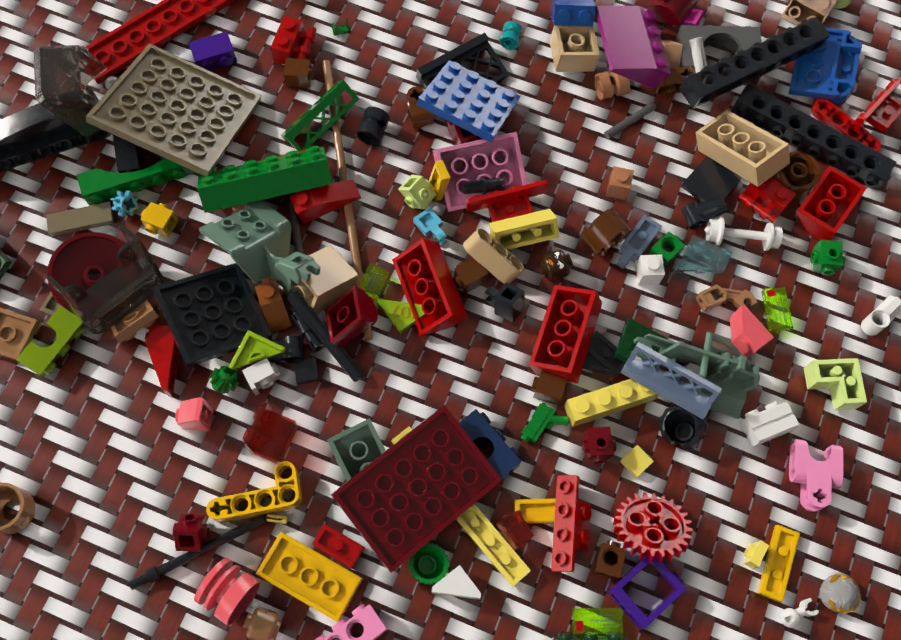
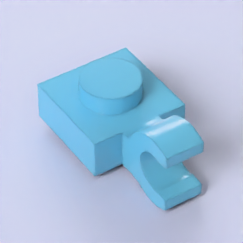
M430 207L413 218L414 224L425 237L432 234L434 240L439 241L440 246L447 242L445 239L446 234L440 229L443 226V222Z

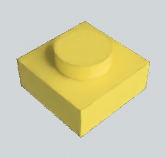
M761 540L753 544L750 543L744 552L746 559L743 564L751 569L759 567L769 545Z

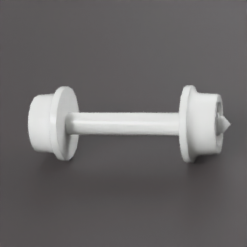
M719 217L718 219H709L707 227L704 229L706 241L714 242L715 245H720L723 236L762 240L763 250L769 251L770 248L778 249L783 239L782 228L774 226L770 222L766 224L764 232L725 228L724 218Z

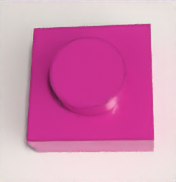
M693 8L682 25L698 26L703 18V10Z

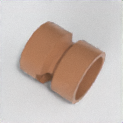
M608 71L596 74L595 89L598 98L603 100L612 98L614 94L616 96L629 94L630 79L613 72L610 74Z

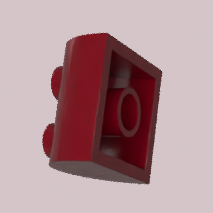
M652 0L646 9L654 12L656 21L680 27L699 0Z
M356 285L325 310L330 342L338 347H343L354 338L359 337L362 331L370 325H374L378 319V311L373 300L364 290Z

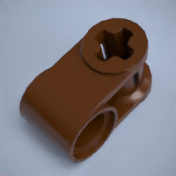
M690 66L669 68L671 75L657 86L658 93L661 95L681 93L679 89L684 82L683 79L690 73L696 74V71Z
M412 87L407 92L408 109L414 129L434 124L432 112L416 105L418 98L424 92L420 87Z

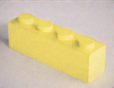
M628 379L568 399L564 408L571 426L575 427L656 400L659 394L632 379Z

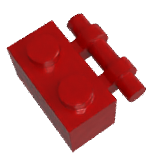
M283 16L270 47L274 62L285 65L286 58H308L310 46L316 39L317 29L310 26L308 31L305 32L302 20Z
M771 177L758 187L750 182L738 199L744 203L745 207L748 209L752 208L759 213V217L763 220L767 219L774 223L797 193L774 177Z

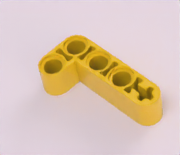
M283 461L275 468L276 487L212 499L206 507L207 515L216 522L224 523L295 509L302 502L298 470L292 463ZM286 469H291L292 475L288 479H282V472ZM288 492H295V499L291 502H285V495ZM266 496H271V504L267 507H262V499ZM244 500H247V509L245 511H239V503ZM219 506L225 509L220 511V515L215 513V511L219 510Z

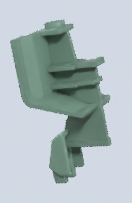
M261 200L247 203L244 209L217 223L210 222L199 228L201 233L231 255L232 259L248 275L253 283H258L266 277H270L272 280H276L290 294L293 292L294 282L300 284L301 279L309 281L311 273L316 276L320 274L321 267L315 262L313 257L299 252L289 255L292 227L290 222Z
M707 330L704 350L685 344L682 341L676 343L652 334H647L644 338L637 337L634 339V344L640 342L651 349H658V353L674 362L678 358L697 363L700 366L699 376L722 388L709 410L740 419L747 391L756 388L759 383V366L751 367V357L746 359V356H743L732 344L730 338ZM637 352V356L644 360H649L645 354ZM658 365L661 368L668 369V367L664 365ZM700 388L701 392H703L704 394L708 396L712 395L711 391L705 388Z

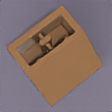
M791 0L781 17L795 25H798L803 20L807 19L809 21L817 17L823 25L838 0Z

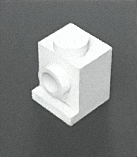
M267 358L242 370L255 395L260 394L259 389H266L272 386L274 381L278 380L277 376L280 375L276 364H270Z

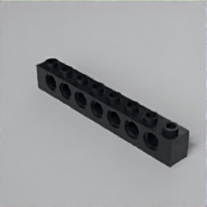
M817 17L809 21L807 19L803 20L796 27H788L777 36L775 34L771 35L766 41L762 43L756 42L745 51L743 49L739 50L730 58L724 57L713 66L707 65L696 74H688L683 79L684 82L679 90L694 109L821 48L830 34Z
M747 83L731 110L737 116L754 123L757 127L765 129L774 136L789 142L792 146L804 150L811 156L817 157L828 165L843 171L848 176L854 177L876 190L884 184L896 164V161L749 83Z

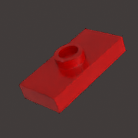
M323 524L311 544L351 569H354L365 550L364 546L326 524Z

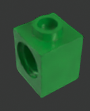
M668 232L651 248L648 255L662 254L665 269L681 254L685 245L678 236ZM663 247L671 249L672 252L666 251Z

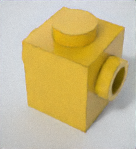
M150 202L148 207L143 210L140 219L147 232L153 235L158 233L168 238L179 221L174 211L162 203L158 205Z

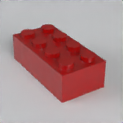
M554 285L529 362V366L536 375L540 376L541 371L566 378L568 382H579L602 306V301L597 291Z

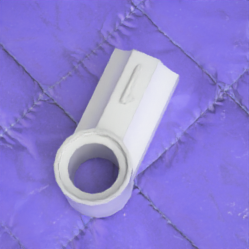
M889 295L861 322V328L864 333L874 336L885 329L901 312V299Z

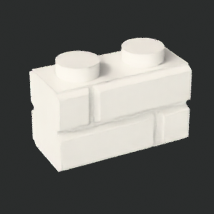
M778 401L766 405V410L762 412L755 409L745 414L746 418L740 422V425L752 447L789 433L799 427V422L795 415H793L788 402L779 404Z

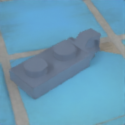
M644 215L622 243L619 253L622 255L616 265L624 269L630 260L635 263L661 230L662 225Z

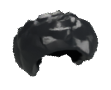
M675 404L665 409L663 415L659 418L658 429L662 437L669 444L678 443L686 450H695L698 448V444L706 432L707 424L705 418L701 419Z

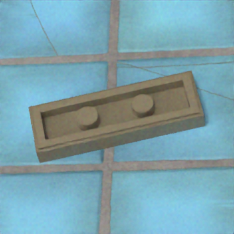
M106 202L46 215L48 234L52 237L115 224L113 210L111 209L112 204Z

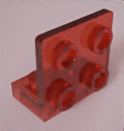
M263 402L262 406L257 407L254 413V422L251 428H247L243 435V445L251 454L277 464L296 421L275 413L268 403Z

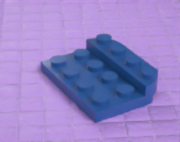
M825 28L830 36L823 46L795 60L788 94L829 99L833 104L842 105L851 96L856 83L855 79L862 43L851 36V31Z

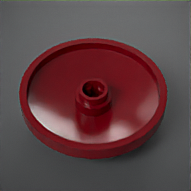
M100 232L81 233L64 241L52 254L47 268L48 285L57 303L74 315L86 319L108 318L123 311L134 300L141 280L139 262L131 248L120 239Z

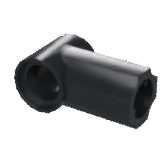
M720 194L701 203H689L681 211L689 229L693 230L705 225L709 219L727 213L728 208Z
M287 336L284 340L272 341L285 347L286 351L267 358L269 362L284 360L288 363H294L293 361L304 360V338L302 336Z

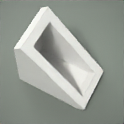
M460 565L432 587V594L477 600L481 598V592Z

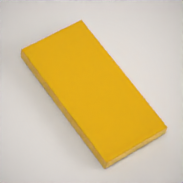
M280 532L256 572V575L336 622L341 620L363 581V578L283 532Z

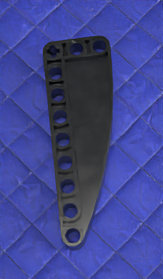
M85 87L30 106L0 120V172L111 136V133L86 122V115L99 102L94 91Z

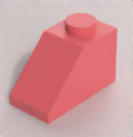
M744 304L730 316L731 342L743 356H746V359L761 350L774 338Z
M200 397L181 401L180 408L176 410L175 420L177 425L184 430L210 432L214 409L204 398Z

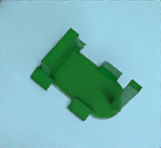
M345 18V26L341 24L339 27H336L332 23L334 36L349 32L347 18Z

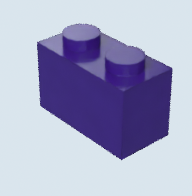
M227 31L189 42L195 64L208 71L237 62Z

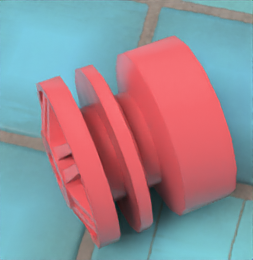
M226 557L217 563L205 576L196 591L194 601L200 605L204 604V609L208 611L218 604L214 616L227 626H230L250 605L260 588L261 582L247 572L238 578L241 567L238 565L233 566V561Z

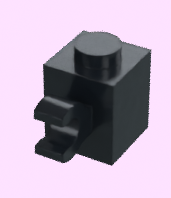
M505 283L500 290L490 286L485 291V294L489 295L485 301L494 305V314L512 323L525 309V291L511 284Z

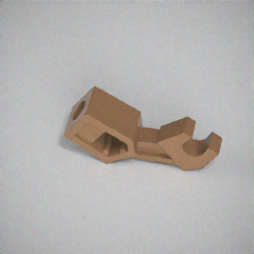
M717 284L700 292L696 297L703 312L722 306L725 301L732 302L737 309L744 304V301H747L751 307L758 303L753 293L746 289L740 291L721 288ZM715 294L719 299L714 300L712 295Z

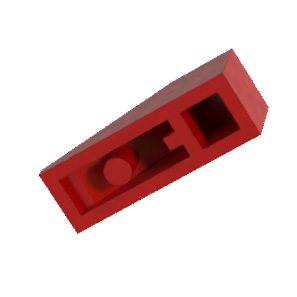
M352 179L303 190L291 195L290 199L296 214L305 224L359 200L361 196Z
M151 325L149 332H146L145 344L147 345L162 391L168 396L173 397L180 352L168 325Z

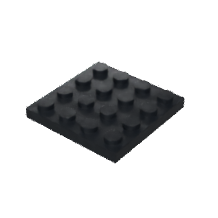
M237 263L153 287L154 295L186 368L237 351L248 330L268 340L272 339V333Z

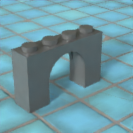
M681 25L676 37L677 43L683 44L680 67L690 66L694 70L692 50L689 42L691 39L703 37L704 48L710 45H721L731 50L733 54L742 49L744 51L749 49L756 42L762 43L760 27Z

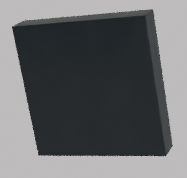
M706 156L682 183L681 187L701 202L720 194L725 200L739 184L740 180Z

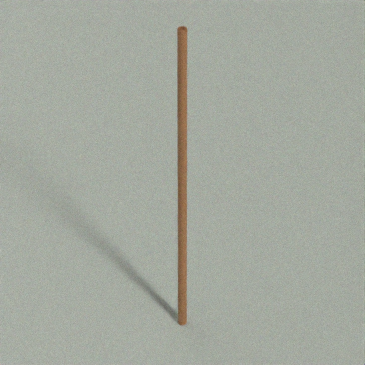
M324 60L322 66L327 92L333 86L330 61ZM329 105L330 118L336 115V106ZM338 119L332 125V132L341 182L347 181L348 175ZM352 203L344 206L352 264L358 274L355 284L365 291ZM371 325L363 331V337L366 341L373 339Z

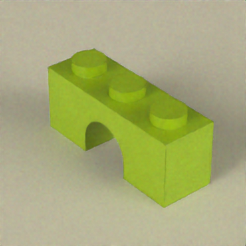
M61 305L46 322L50 328L56 331L57 337L55 342L51 346L40 347L31 341L16 359L41 377L45 374L49 375L55 369L57 364L54 362L59 356L64 357L71 348L70 342L74 338L78 339L85 331L83 327L85 325L84 321Z

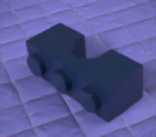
M475 409L460 421L459 424L474 444L486 442L492 447L493 454L487 461L500 478L504 480L520 466L521 456L514 447H508L504 442L506 438L498 429L495 431L491 427V421L484 412L479 413Z

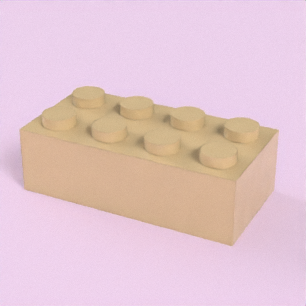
M728 110L696 132L698 151L757 187L790 163L788 143Z

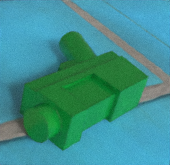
M544 402L540 403L533 413L532 419L520 434L522 437L520 439L525 443H529V441L536 443L545 427L551 430L554 424L568 426L569 417L554 415L555 409L548 407Z

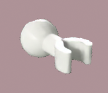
M812 599L802 600L797 609L786 608L783 610L780 619L784 626L795 628L799 625L802 617L817 615L819 613L818 610L805 611L807 604Z

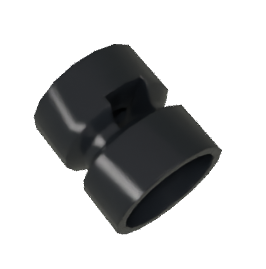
M367 107L356 132V137L367 145L378 146L382 143L385 134L384 130L388 126L390 116L386 111L378 107Z

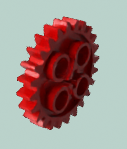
M643 492L642 498L634 494L633 500L627 497L625 503H620L619 509H616L613 525H615L614 533L618 534L617 541H624L623 549L631 548L630 555L638 552L640 553V560L648 556L650 563L653 562L654 558H657L662 563L664 557L671 562L673 556L680 558L681 553L686 552L692 539L693 529L690 528L692 521L686 520L687 512L680 513L681 505L673 506V499L666 502L665 495L658 499L655 493L652 494V497H648L646 492Z

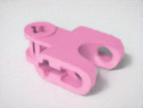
M794 439L791 443L789 450V479L791 482L800 483V503L807 511L816 512L828 506L832 500V488H841L843 483V448L841 446H829L824 451L823 461H818L811 457L808 443L805 440Z

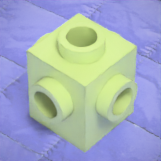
M411 175L398 189L405 197V203L411 208H427L432 203V199L437 195L432 189L433 185L423 176Z

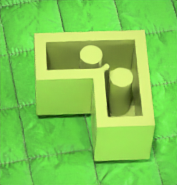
M858 358L813 360L803 368L807 390L830 389L833 410L857 409L867 403Z

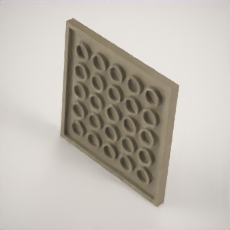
M149 43L86 115V122L208 177L260 103L262 95Z

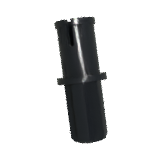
M481 178V180L463 182V194H486L496 190L504 191L505 186H502L505 185L504 178Z

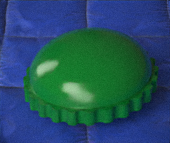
M426 543L408 560L409 564L407 567L411 577H414L415 581H419L420 584H436L448 572V555L437 544Z

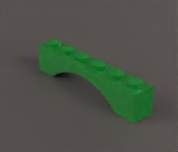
M165 158L157 164L139 171L115 173L97 168L77 174V179L82 197L90 206L115 198L117 191L123 193L126 190L140 192L145 188L159 186L174 179H182L187 175L197 172Z

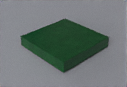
M628 318L625 320L614 357L626 363L637 345L634 344V339L637 337L644 338L645 335L652 334L664 339L667 338Z

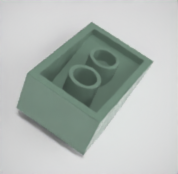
M370 418L327 439L346 481L350 480L386 451Z

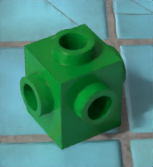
M820 240L814 246L810 257V262L813 264V272L833 275L844 266L846 258L845 254H843L842 242Z

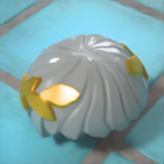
M831 575L824 580L819 589L822 602L833 612L841 614L854 612L861 601V594L857 583L847 575Z

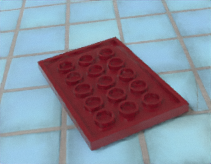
M443 405L334 491L331 496L388 571L392 573L501 482L502 479L447 407Z

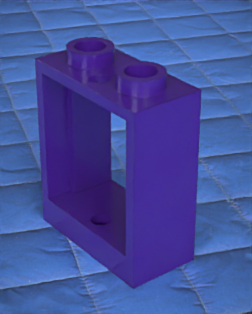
M648 556L640 560L607 591L639 630H643L686 590L682 585L684 583L683 579L676 572L672 573L665 566L667 565L665 559L660 563L657 558H654L651 564L673 587L674 591L647 616L631 600L622 587L650 562Z

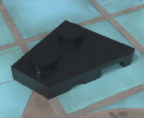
M598 331L593 334L583 369L617 377L626 363L614 357L617 347Z

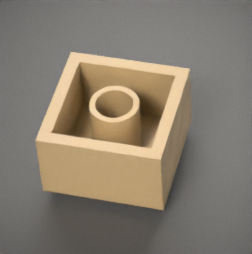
M554 25L549 42L555 71H594L600 56L594 27Z

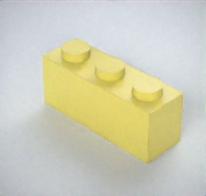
M550 209L489 223L490 235L507 250L559 238L557 217Z

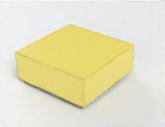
M636 445L620 462L637 478L654 461Z

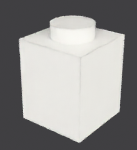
M662 254L640 255L636 263L638 285L660 284L665 275Z

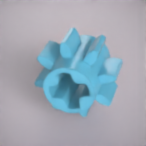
M126 190L125 193L117 191V196L111 198L114 205L111 209L119 210V216L124 217L126 213L133 216V211L139 209V206H137L139 198L131 197L132 191Z

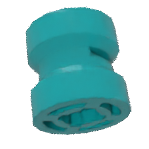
M514 21L506 22L503 26V34L500 37V45L505 49H516L519 45V37L522 34V26Z

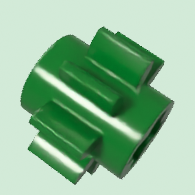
M221 366L220 369L215 368L210 375L212 378L210 381L212 388L218 393L228 394L230 390L235 391L239 384L237 381L239 376H237L236 370L228 368L229 366Z

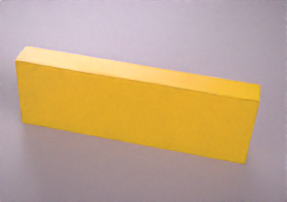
M780 525L774 526L757 594L777 602H783L800 537L799 532Z

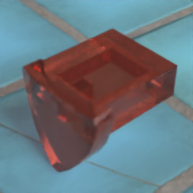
M520 510L496 520L495 524L502 531L513 550L519 548L534 536Z

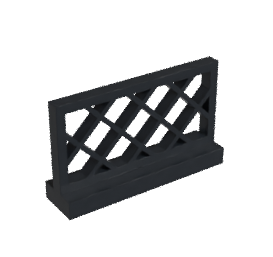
M484 32L417 68L416 78L420 84L422 83L427 88L429 85L428 81L435 78L449 60L457 62L461 66L466 60L475 62L473 70L470 71H475L477 63L487 65V74L475 72L496 83L507 78L509 73L488 43L489 38ZM487 50L491 56L490 61L479 59V53ZM490 67L498 68L502 74L499 76L489 75Z

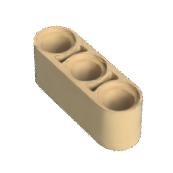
M478 228L463 243L466 252L504 284H510L524 271L521 261L482 228Z

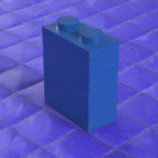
M552 0L551 17L553 25L593 27L596 8L594 1Z

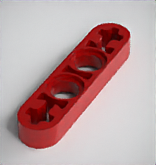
M819 98L815 101L811 108V113L815 118L857 141L863 138L864 140L860 143L866 146L871 145L872 149L877 152L880 150V141L863 127L857 131V138L850 136L849 131L853 130L858 123L830 100ZM833 118H839L842 124L834 123Z

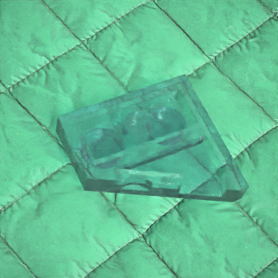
M692 235L676 273H683L684 271L723 273L732 252Z

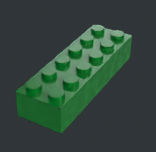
M312 146L307 148V151H290L285 156L280 157L272 155L258 162L256 160H249L244 165L236 167L235 165H227L222 168L223 170H213L208 177L202 174L198 175L197 190L204 212H212L333 184L324 148Z

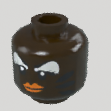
M561 249L544 254L542 257L543 261H540L545 278L549 277L552 281L568 276L570 274V267L573 266L570 255H565Z

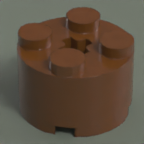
M797 151L790 152V163L772 176L797 193L792 201L806 197L818 182L820 174L818 162L808 154L805 156Z
M610 208V210L607 209L591 223L590 230L585 229L581 233L580 238L597 256L603 258L612 246H617L626 238L625 236L631 229L613 208Z

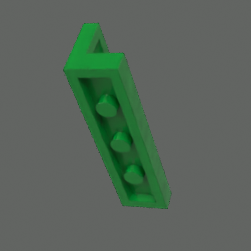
M339 80L281 134V137L289 142L297 151L307 149L360 98L344 80ZM346 90L353 99L347 104H340V94ZM328 105L336 106V115L333 118H325V108ZM314 119L321 120V129L318 132L310 131V122ZM299 133H307L306 143L300 147L293 138Z

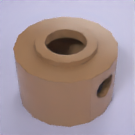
M0 483V533L15 534L22 531L30 524L35 515L36 505L33 496L27 490L10 483ZM11 502H17L20 505V509L16 517L12 520L6 519L4 516L6 505Z

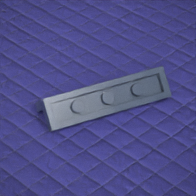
M640 342L637 343L620 372L701 419L706 417L712 403L722 389ZM637 352L645 354L649 360L640 358L636 355ZM658 365L668 367L669 371L660 369ZM679 377H686L690 383L681 381ZM700 388H705L711 391L712 395L708 396L704 394L703 392H701Z

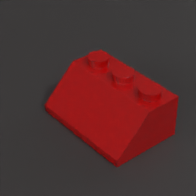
M829 165L796 213L809 235L819 241L831 240L867 187Z

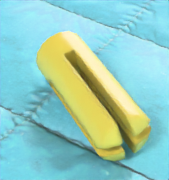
M270 513L266 516L272 517L266 518L267 522L288 523V516Z

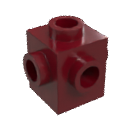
M610 427L586 429L584 432L585 440H582L583 454H587V460H594V463L608 462V459L616 452V440L611 437Z
M181 514L178 523L174 524L172 532L176 551L200 552L205 539H208L210 534V525L206 524L205 514Z

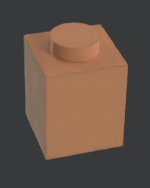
M613 166L606 196L626 200L631 189L634 170Z

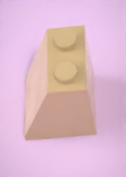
M332 245L308 255L313 257L315 262L321 267L320 274L316 276L311 273L309 281L301 279L300 284L294 282L293 292L298 291L317 315L352 288L358 277L355 269L344 260L342 255ZM282 289L284 294L288 297L290 294L286 291V289Z

